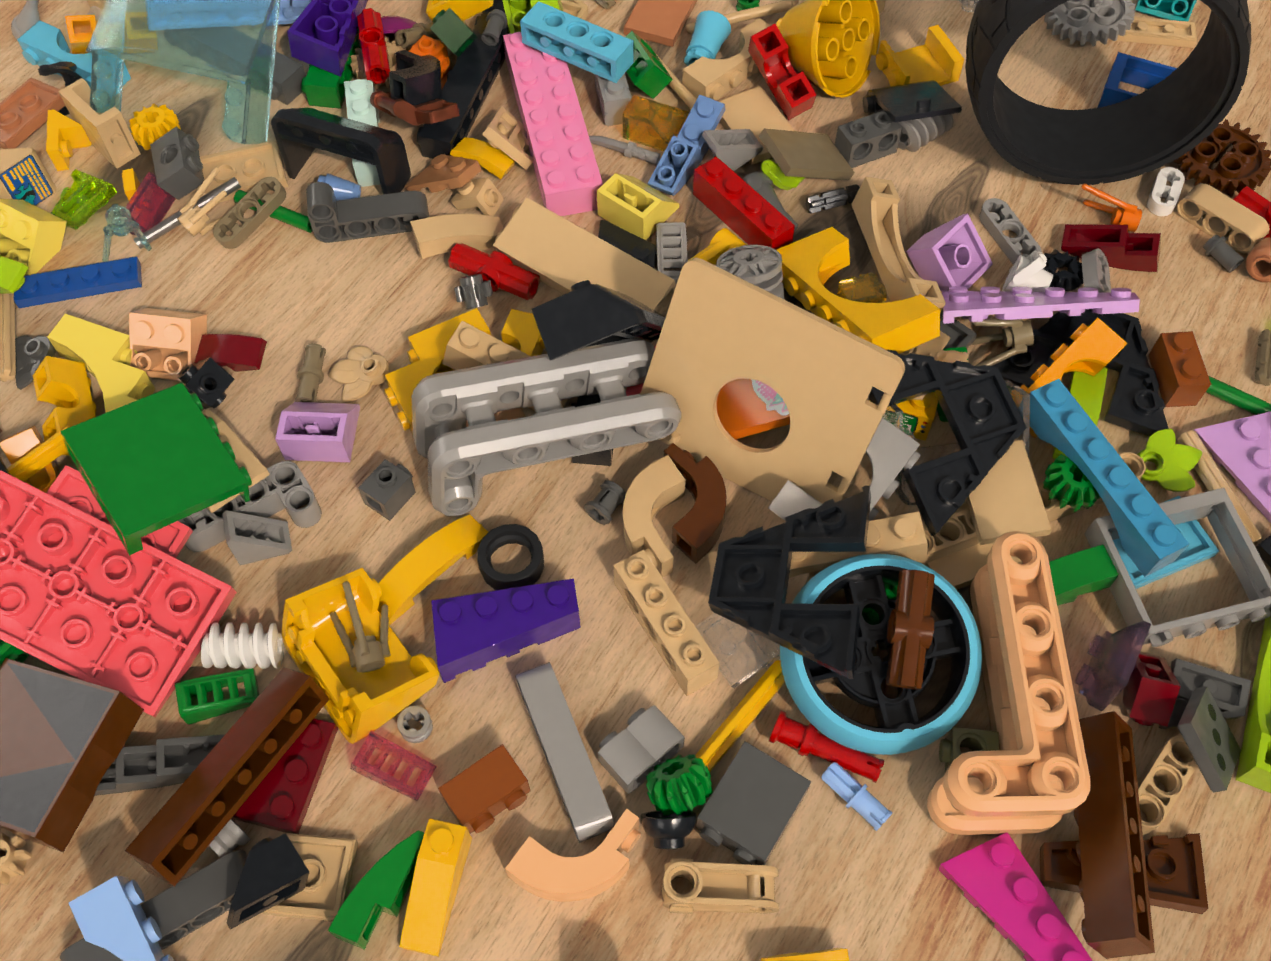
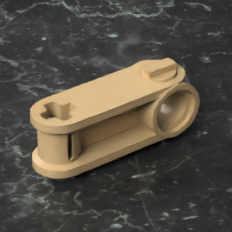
M671 858V862L666 863L664 866V878L661 887L664 899L663 906L669 908L670 913L693 914V911L775 913L779 911V903L775 902V878L778 877V868L766 865L694 862V859ZM679 877L686 878L692 885V891L684 895L678 894L673 890L671 882Z

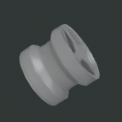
M231 818L209 846L221 858L233 852L239 845H246L251 839Z

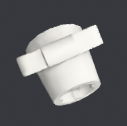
M1037 251L1032 252L1027 257L1020 255L1010 268L1002 291L1013 292L1014 287L1032 288V292H1045V288L1050 286L1053 279V274L1043 269L1047 262L1046 256L1042 252Z

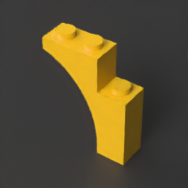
M477 308L409 336L408 340L411 350L407 351V355L411 364L385 375L388 388L384 389L385 395L391 407L398 406L400 412L396 414L404 431L410 429L413 435L411 397L417 384L429 375L454 371V369L444 365L443 360L446 346L461 321L491 335L489 327Z

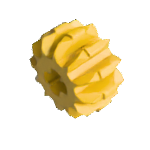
M155 103L148 108L143 106L142 111L133 112L134 118L129 120L134 140L137 141L138 145L143 146L145 150L151 149L150 144L176 126L181 129L178 117L174 114L173 110L168 109L166 105L157 107Z

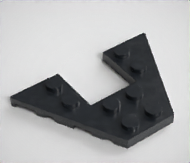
M1085 309L1081 316H1068L1066 313L1057 312L1053 317H1050L1046 324L1039 329L1035 328L1033 330L1034 344L1027 346L1026 353L1016 354L992 366L998 367L1007 387L1018 390L1024 384L1029 388L1034 383L1030 377L1043 363L1050 367L1054 362L1050 356L1063 343L1069 347L1074 342L1070 336L1082 323L1089 327L1098 317L1127 342V345L1105 366L1106 368L1118 371L1119 375L1104 421L1149 437L1157 431L1169 429L1163 411L1165 403L1158 394L1159 384L1154 368L1149 366L1146 356L1148 348L1141 336V325L1136 317L1124 313L1097 314L1093 313L1092 309Z
M887 350L900 357L905 364L904 375L888 407L935 392L961 448L960 451L913 466L911 469L908 468L903 472L931 536H934L941 530L954 512L960 508L965 499L976 489L991 468L1002 458L1012 443L1018 439L1027 427L998 367L986 365L973 366L968 362L961 361L948 363L936 361L934 357L911 353L900 355L896 351ZM873 387L869 400L878 405L884 392Z
M870 486L862 487L863 492L836 503L831 499L825 501L818 508H808L785 517V523L763 530L762 526L749 531L743 537H734L719 543L708 600L711 611L848 679H854L860 617L858 604L786 603L793 552H866L871 503Z

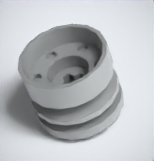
M744 245L726 251L717 259V267L784 299V287L781 282L783 280L782 256L776 249L763 245Z

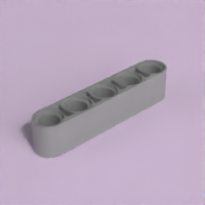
M550 662L515 675L524 703L579 843L610 831L615 825L611 811Z

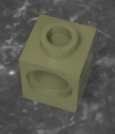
M953 727L946 738L941 739L939 746L940 762H945V773L952 761L962 754L960 747H967L972 751L999 750V732Z

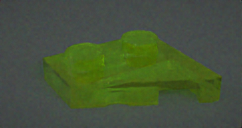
M75 169L71 174L74 180L71 188L66 187L63 189L60 195L61 198L56 203L51 214L67 221L66 226L77 230L95 212L105 206L117 191L111 183Z

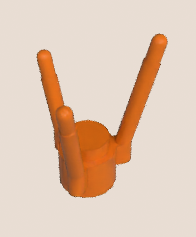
M1082 184L1083 190L1118 207L1114 208L1087 199L1083 201L1084 205L1112 214L1111 224L1128 225V232L1132 233L1137 230L1142 217V210L1138 209V206L1128 204L1088 184Z

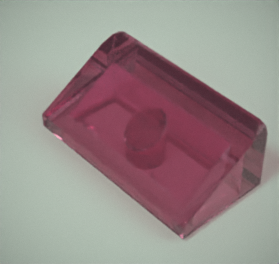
M148 172L121 213V217L130 234L139 236L160 223L176 198L157 185L156 176Z

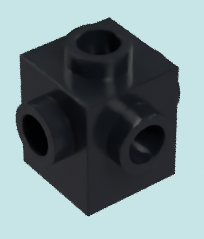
M211 357L199 361L195 366L190 364L178 377L181 380L180 383L184 384L190 394L196 393L203 410L210 407L214 409L219 406L227 396L224 391L235 380Z

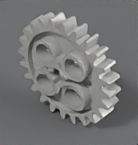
M1069 0L1046 13L1044 22H1047V29H1053L1052 35L1061 34V41L1070 38V44L1077 40L1080 41L1081 46H1084L1086 42H1090L1092 46H1095L1096 41H1100L1105 45L1108 38L1116 41L1118 35L1124 36L1126 30L1131 29L1135 16V3H1132V0Z

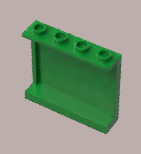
M183 383L61 431L69 456L129 556L143 550L141 537L238 493L245 502L250 501L248 486L252 485L249 473L244 466H237L234 461L235 454L227 441L221 442L214 420L211 417L206 418L202 413L203 407L196 393L190 394Z

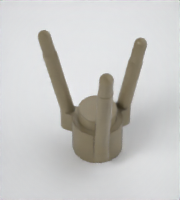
M983 319L982 322H973L975 326H1001L1008 328H1003L1002 333L976 337L971 345L1003 340L1005 347H1012V349L976 366H993L1016 354L1026 353L1027 346L1034 344L1033 329L1029 320Z
M345 581L343 589L357 637L354 641V646L336 612H331V620L349 655L351 667H356L357 672L362 673L380 669L385 665L384 658L391 655L388 646V605L384 604L381 607L380 642L376 641L375 636H365L350 583Z

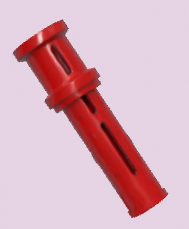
M782 710L768 740L773 744L778 741L797 750L800 756H808L810 753L828 762H836L842 768L872 780L874 783L877 782L882 771L880 768L884 765L883 759H878L867 753L845 747L818 733V730L811 723L805 725L786 717V712Z

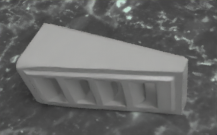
M684 222L657 223V270L674 279L677 284L681 271H664V268L682 269L683 265L688 261L686 224ZM663 258H681V259H663Z

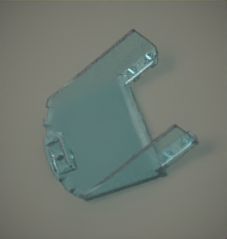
M106 0L86 49V52L92 53L90 107L98 113H104L115 106L121 112L124 60L227 81L225 117L222 124L223 131L234 142L242 144L267 142L280 0Z

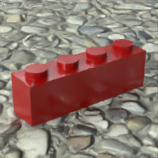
M717 156L694 169L693 195L748 245H763L779 249L792 243L795 225Z

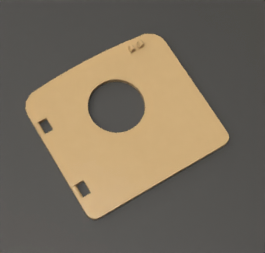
M692 258L681 269L640 394L665 392L676 399L681 411V420L672 434L659 440L669 446L674 443L681 450H687L692 454L697 463L707 456L718 468L722 477L770 501L775 499L786 482L790 480L822 504L831 499L836 503L843 499L904 375L905 364L897 355L703 259ZM736 379H753L775 390L785 402L790 415V430L786 439L779 445L764 449L749 447L734 439L725 430L718 417L717 397L721 388L728 382ZM873 387L884 392L878 405L867 400ZM832 472L843 476L839 487L828 483Z

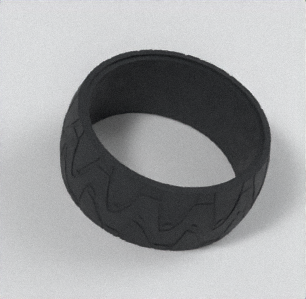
M978 0L967 36L965 64L966 82L974 114L985 136L998 154L1012 166L1036 178L1041 177L1043 180L1062 184L1094 185L1126 180L1158 169L1193 149L1203 141V138H1206L1218 127L1219 122L1223 121L1237 101L1242 90L1241 86L1244 85L1252 40L1247 0H1200L1211 9L1209 21L1201 39L1186 60L1168 77L1152 88L1125 101L1100 108L1064 110L1038 105L1014 93L1002 82L997 74L1005 56L1017 39L1043 15L1069 0Z

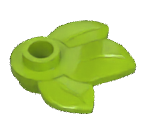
M1164 429L1152 434L1148 439L1146 449L1140 451L1137 455L1144 460V463L1148 461L1155 463L1157 469L1148 470L1146 468L1141 479L1157 481L1164 489L1172 492H1184L1193 489L1196 484L1188 472L1199 462L1202 451L1188 445L1176 444L1173 429Z

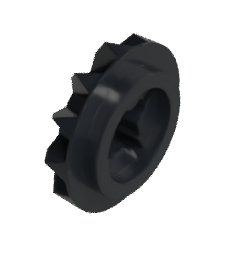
M1056 249L1051 254H1044L1047 262L1043 269L1053 274L1049 287L1064 288L1065 291H1072L1083 284L1082 263L1079 262V256H1070L1068 250L1061 254ZM1065 266L1068 268L1067 271L1062 270L1055 273L1058 267L1063 268Z

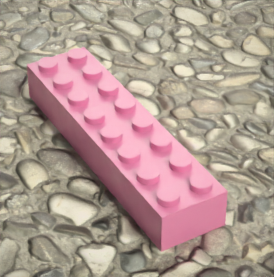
M521 32L503 35L506 63L521 120L526 131L525 135L529 142V151L534 160L533 166L544 207L559 216L597 210V190L603 185L567 62L523 44Z

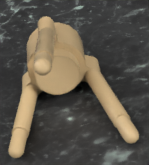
M214 167L187 205L179 210L182 215L177 220L193 237L198 233L204 236L224 217L222 216L206 224L210 220L206 213L227 195V192L224 190L202 208L196 206L192 209L220 171L219 167Z

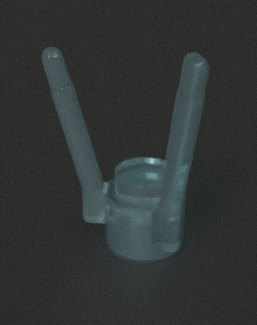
M113 204L106 211L105 219L107 226L103 228L102 262H108L113 235L123 237L130 232H134L146 250L150 251L152 249L140 230L138 222L132 221L131 213L127 208Z

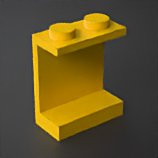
M939 25L928 28L924 45L895 53L887 41L882 40L876 55V65L885 74L890 86L931 80L936 81L942 86L959 81L965 60Z

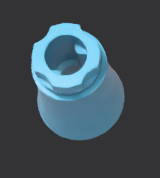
M710 10L698 14L691 41L684 58V63L687 66L702 56L710 59L716 58L722 44L731 33V25L725 16Z

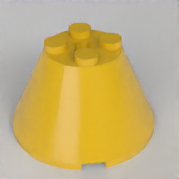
M806 0L788 10L783 18L778 19L776 26L789 46L788 57L792 67L799 72L803 71L811 82L833 97L844 98L851 96L862 87L871 72L867 70L871 56L877 55L879 45L880 18L876 0Z

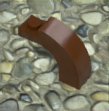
M672 443L664 450V457L669 455L685 479V488L692 494L695 501L693 508L672 526V543L696 564L713 548L722 532L726 510V488L718 468L707 456L696 463L691 453L687 450H681Z

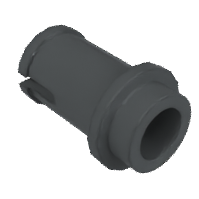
M499 9L492 10L486 17L487 25L481 39L489 46L497 45L502 29L506 28L508 24L506 14Z
M1215 235L1203 246L1206 250L1205 255H1211L1231 273L1245 259L1226 243V237Z

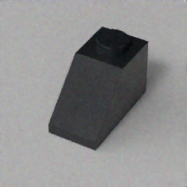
M286 833L275 839L271 837L265 838L256 843L249 851L226 922L230 930L304 890L309 870Z

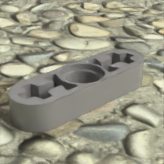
M991 198L983 203L979 219L1013 265L1020 255L1027 257L1034 251L1042 252L1039 244L1006 202L1001 199ZM1011 230L1017 234V237H1007L1002 231Z

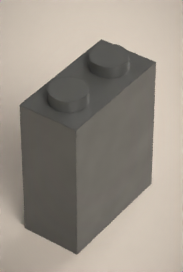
M745 741L697 817L696 828L700 830L699 835L713 846L719 847L722 844L733 851V857L741 864L765 865L807 794L811 781Z

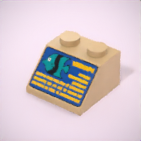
M33 147L0 149V199H19L38 206L56 193L57 188Z

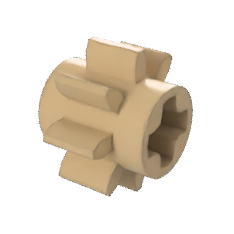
M0 832V883L8 885L10 878L17 875L24 876L25 871L23 869L26 866L27 860L32 858V854L21 850L26 843L24 839L17 835L10 839L9 836Z

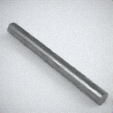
M233 177L202 196L192 209L196 206L202 208L223 190L227 192L226 196L241 188V185ZM176 212L133 240L142 249L181 225L177 220L182 215L181 212Z

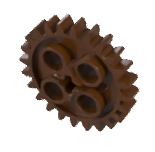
M1225 119L1223 124H1219L1211 134L1203 138L1202 142L1174 160V163L1180 164L1178 170L1187 172L1185 180H1196L1194 186L1200 183L1208 184L1220 192L1226 191L1232 197L1235 191L1239 193L1246 186L1255 190L1256 186L1260 187L1271 171V159L1269 158L1271 151L1264 150L1267 142H1258L1259 134L1252 136L1249 134L1251 128L1248 127L1241 130L1240 123L1237 122L1234 126H1230L1228 120ZM1231 145H1234L1231 151L1226 152ZM1220 160L1219 164L1214 169H1211L1214 163Z

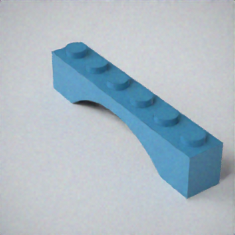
M1057 379L1030 392L1020 414L1039 439L1050 443L1063 452L1089 479L1112 517L1122 548L1143 576L1146 577L1173 563L1189 546V543L1061 380Z

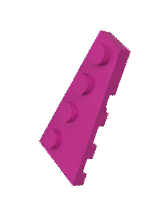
M1008 833L993 838L940 864L939 871L948 880L952 879L964 892L963 896L975 908L979 907L995 923L994 927L1005 939L1009 938L1024 953L1023 957L1027 961H1093Z

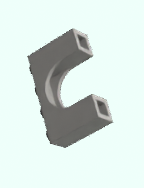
M882 418L865 452L872 465L869 521L873 520L879 512L874 508L879 499L883 496L888 500L900 484L895 480L903 468L905 470L911 469L921 456V454L916 452L920 444L884 418ZM788 480L768 509L785 520V517L805 509L818 508L822 503Z

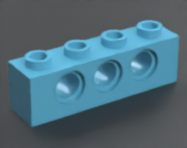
M538 1L520 20L523 44L614 83H617L634 63L633 40Z

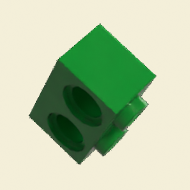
M631 31L626 38L633 40L634 63L626 72L635 86L654 99L673 79L652 47Z

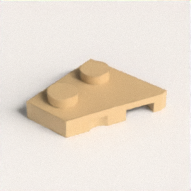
M501 106L482 135L486 137L492 147L501 149L525 170L534 161L532 156L526 154L529 142L525 136L524 124Z

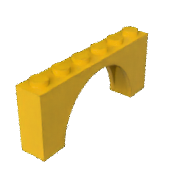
M827 228L776 249L782 256L783 280L781 282L790 296H794L803 304L806 310H810L816 316L885 350L896 351L898 354L940 336V309L921 294L894 302L865 303L839 297L823 286L833 274L850 265L849 239L835 228Z

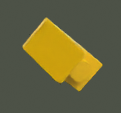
M54 109L48 110L46 152L57 171L69 170V157H73L72 149L89 147L91 142L81 124Z

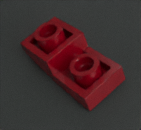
M202 335L194 363L197 364L199 361L211 357L221 367L227 366L235 372L260 370L267 341L262 338L243 335Z

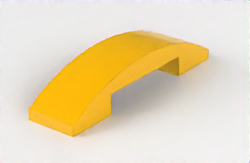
M470 514L453 521L425 539L402 558L378 583L382 593L379 598L378 611L381 613L382 605H388V625H391L415 604L413 598L461 557L464 556L468 560L477 552L482 538L488 531Z

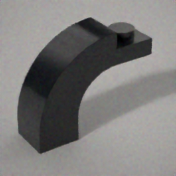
M406 50L396 52L397 70L389 72L391 99H402L414 106L437 99L442 93L440 61L432 55L419 56Z

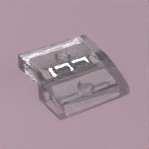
M716 613L695 626L719 661V670L734 689L760 669L765 668L767 670L775 660H780L779 644Z

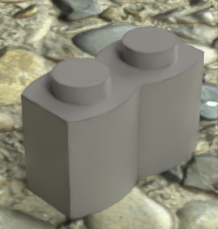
M655 705L647 710L641 708L629 718L627 722L629 726L618 734L616 731L610 733L599 745L598 761L627 794L634 791L647 780L646 776L654 771L655 765L665 763L666 759H672L684 747L685 737Z

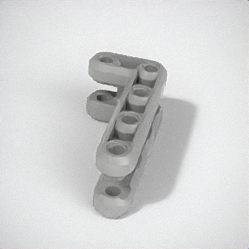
M638 338L583 347L555 360H550L548 354L442 372L423 378L413 390L411 397L412 427L416 449L421 456L428 459V491L434 509L446 516H459L470 512L476 507L481 498L483 476L491 473L649 442L672 434L681 420L680 408L672 395L665 392H652L627 396L625 392V387L644 383L655 347L645 340ZM599 394L601 399L600 403L580 407L562 408L560 403L562 399L583 395ZM534 406L536 412L533 416L512 420L496 421L494 416L496 412L520 407Z

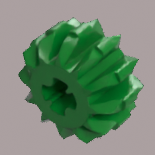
M1060 454L1051 465H1048L1045 471L1046 478L1043 482V488L1050 491L1048 500L1058 499L1060 501V509L1070 505L1075 513L1081 507L1089 509L1097 499L1101 498L1089 479L1068 457Z
M689 754L685 757L678 755L671 760L666 759L665 763L655 765L654 771L646 776L649 799L654 804L656 811H662L664 816L671 815L674 812L677 816H680L684 811H693L695 806L705 804V798L713 793L708 767L702 759L696 758L694 754Z

